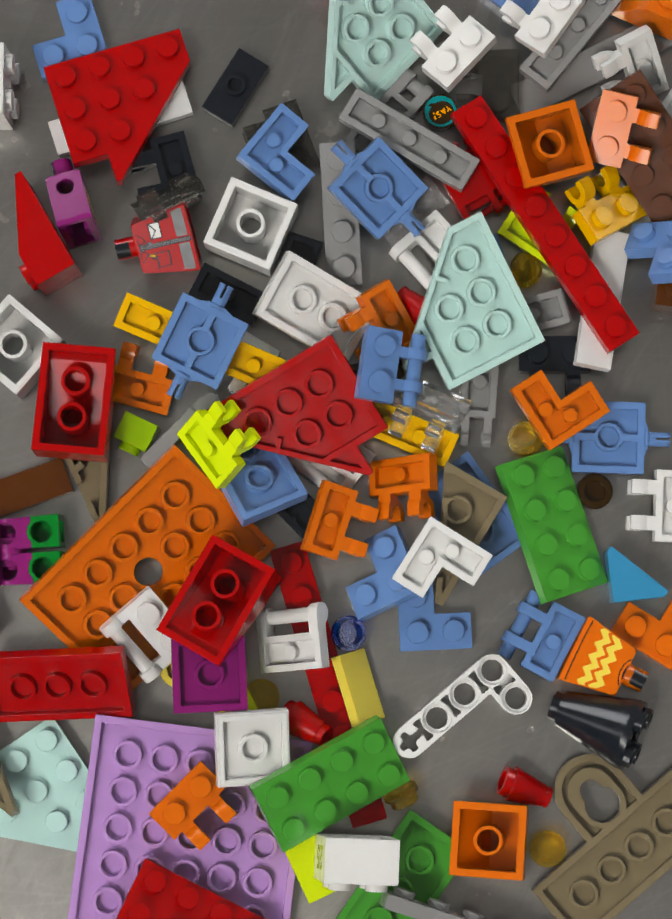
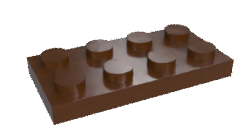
M639 69L609 90L638 96L637 108L662 114L657 129L635 123L632 124L628 143L653 148L648 165L624 158L622 168L617 169L652 222L671 221L672 118ZM602 94L579 109L592 131Z

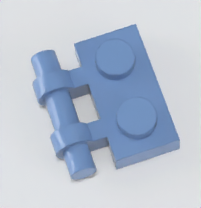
M371 325L365 326L354 398L389 405L393 404L394 391L403 393V407L416 408L418 395L422 394L423 383L420 382L422 364L427 362L428 351L425 350L426 336L412 334L410 347L401 346L402 331ZM399 359L408 360L405 380L397 379Z
M530 590L525 601H520L516 609L519 613L510 630H505L501 638L504 642L497 654L510 660L516 648L526 652L520 666L553 682L586 618L554 601L548 612L544 613L537 609L540 604L537 592ZM531 619L541 624L532 642L522 638Z

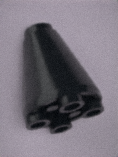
M557 691L550 704L547 718L553 720L554 725L610 765L623 770L625 767L629 768L631 763H636L642 749V744L637 742L639 735L643 729L647 730L649 728L654 710L647 708L648 703L639 699L570 691L564 694Z

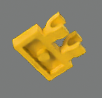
M605 166L600 170L599 174L592 178L588 175L578 180L575 186L564 192L570 202L578 209L572 217L591 246L647 215L629 186L626 185L620 188V176L615 167ZM595 190H597L603 198L596 201V199L594 198L596 192Z

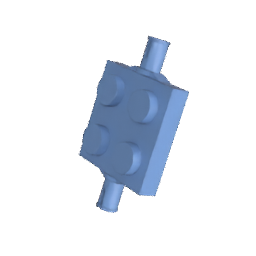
M376 137L363 151L356 154L348 148L342 139L332 146L330 150L345 165L340 175L326 189L375 239H380L392 226L402 223L414 237L418 236L421 233L420 231L425 229L426 226L411 211L416 201L429 188L380 137Z
M222 282L219 283L212 301L199 300L185 292L182 293L151 357L167 365L176 374L166 394L173 396L178 384H180L174 396L178 400H181V396L189 381L202 382L216 390L219 388L249 326L248 323L232 316L224 308L234 288L227 286L221 298L226 284Z
M604 401L610 412L562 442L568 443L571 452V473L644 475V456L648 446L669 448L670 440L656 439H670V432H649L645 421L646 403Z

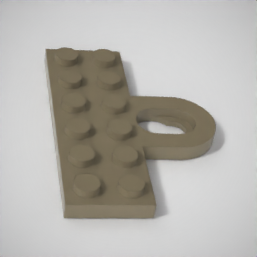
M581 754L569 759L562 765L554 781V799L561 813L586 842L531 890L556 919H613L672 868V767L644 792L640 793L620 769L613 767L596 754ZM595 780L601 786L615 791L619 798V809L614 818L609 821L598 822L588 816L585 809V800L580 794L581 785L585 781Z

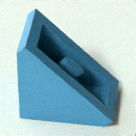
M610 546L604 551L609 604L665 597L669 592L614 547Z

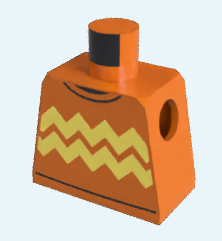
M585 616L586 619L556 678L612 696L616 695L621 684L640 692L649 673L631 664L637 650L594 618Z

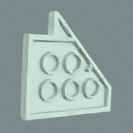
M329 0L324 96L334 101L352 82L356 88L379 100L420 57L412 50L414 45L410 42V39L420 30L434 42L443 32L436 25L438 19L434 17L435 13L424 0Z
M481 211L447 228L413 334L426 336L425 350L428 351L427 361L433 360L448 390L545 341ZM404 360L402 368L404 372H407L408 360Z
M45 720L0 750V762L20 811L19 814L11 817L0 808V837L77 852L88 765L58 720Z

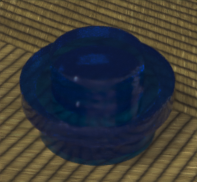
M342 616L334 622L331 628V639L334 645L342 651L351 652L358 650L366 640V627L355 616Z

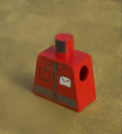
M186 197L179 198L134 217L131 222L133 236L114 240L119 261L139 257L143 273L201 270L202 257Z

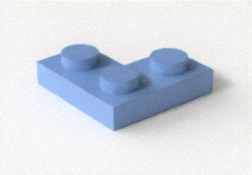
M61 0L55 2L65 36L32 45L44 82L47 79L43 67L107 49L92 0Z
M281 102L237 155L236 160L281 197L294 202L315 176L311 170L288 152L309 125Z
M672 221L633 223L624 248L629 259L653 258L648 273L652 283H672Z
M397 525L364 540L365 543L369 544L367 549L375 566L376 573L346 587L359 621L369 620L418 596L392 579L409 551L402 530Z
M433 582L423 598L418 595L398 605L400 652L472 648L471 612L435 614Z

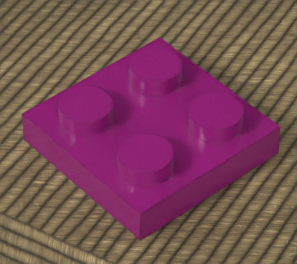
M245 636L240 639L221 667L171 639L174 714L248 710Z

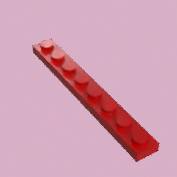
M482 95L451 113V120L475 156L480 159V164L607 355L636 337L640 332L542 186L524 188L511 139Z
M302 541L270 551L274 569L282 576L279 582L281 583L280 589L286 609L308 607L311 603L322 602L308 553L300 549ZM327 619L326 633L330 667L307 669L305 672L318 715L328 726L333 728L330 741L352 727L331 658L338 656V652ZM308 622L291 623L294 634L309 632ZM381 797L349 815L353 829L387 819Z

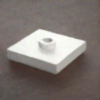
M286 707L214 712L216 785L218 788L252 785L290 763L289 710Z

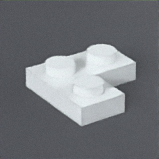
M430 516L392 579L422 598L442 567L474 586L493 555Z

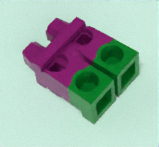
M51 514L0 520V586L33 585L65 553L63 551L28 553L30 549L66 548L63 515Z

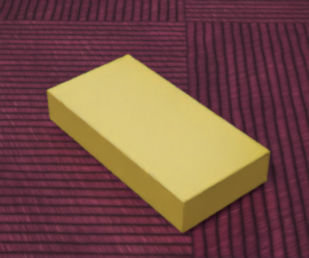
M362 648L331 658L351 727L353 728L375 715L381 719L385 718L365 649Z

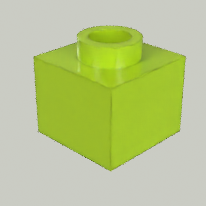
M125 411L113 437L121 442L118 448L138 457L140 451L145 453L155 443L161 429L159 426Z

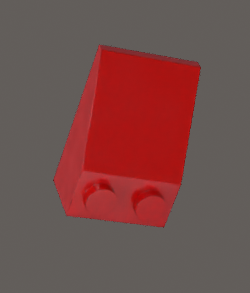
M19 171L15 174L19 256L24 263L19 266V269L28 285H31L34 291L40 289L47 297L82 277L83 274L24 174Z
M43 342L31 450L37 457L108 463L113 418L116 348Z
M212 534L156 630L221 667L263 610L282 576L274 568Z

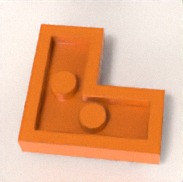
M542 370L537 371L509 390L548 451L610 412L592 381H588L560 399Z
M672 599L659 620L631 602H627L610 631L636 650L672 671Z

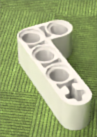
M495 654L484 655L402 724L394 733L393 745L400 756L415 758L487 696L491 695L506 712L517 715L526 712L530 708L533 700L532 693L529 687L501 656ZM488 660H495L501 666V674L494 681L486 680L481 672L482 665ZM466 683L474 690V696L471 702L462 705L456 702L454 690L458 685ZM511 688H520L525 696L524 703L518 708H510L505 701L506 693ZM434 707L442 708L447 716L445 724L439 728L429 726L426 721L428 711ZM420 719L423 728L431 733L432 736L426 740L422 733L415 740L418 746L415 750L412 751L409 747L404 750L401 749L400 745L403 741L400 736L404 732L408 735L414 734L419 728L413 725V723Z

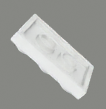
M285 251L252 312L253 315L309 347L332 334L348 361L363 336L364 327L369 324V322L365 323L354 332L350 330L343 332L337 319L360 308L355 297L362 293L291 251Z

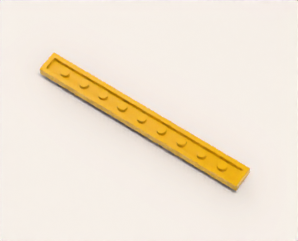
M127 292L113 326L158 345L173 311ZM241 341L225 374L249 384L287 360ZM374 402L388 424V428L374 436L375 438L414 455L422 453L436 454L437 464L442 467L445 466L459 437L458 433L393 405Z

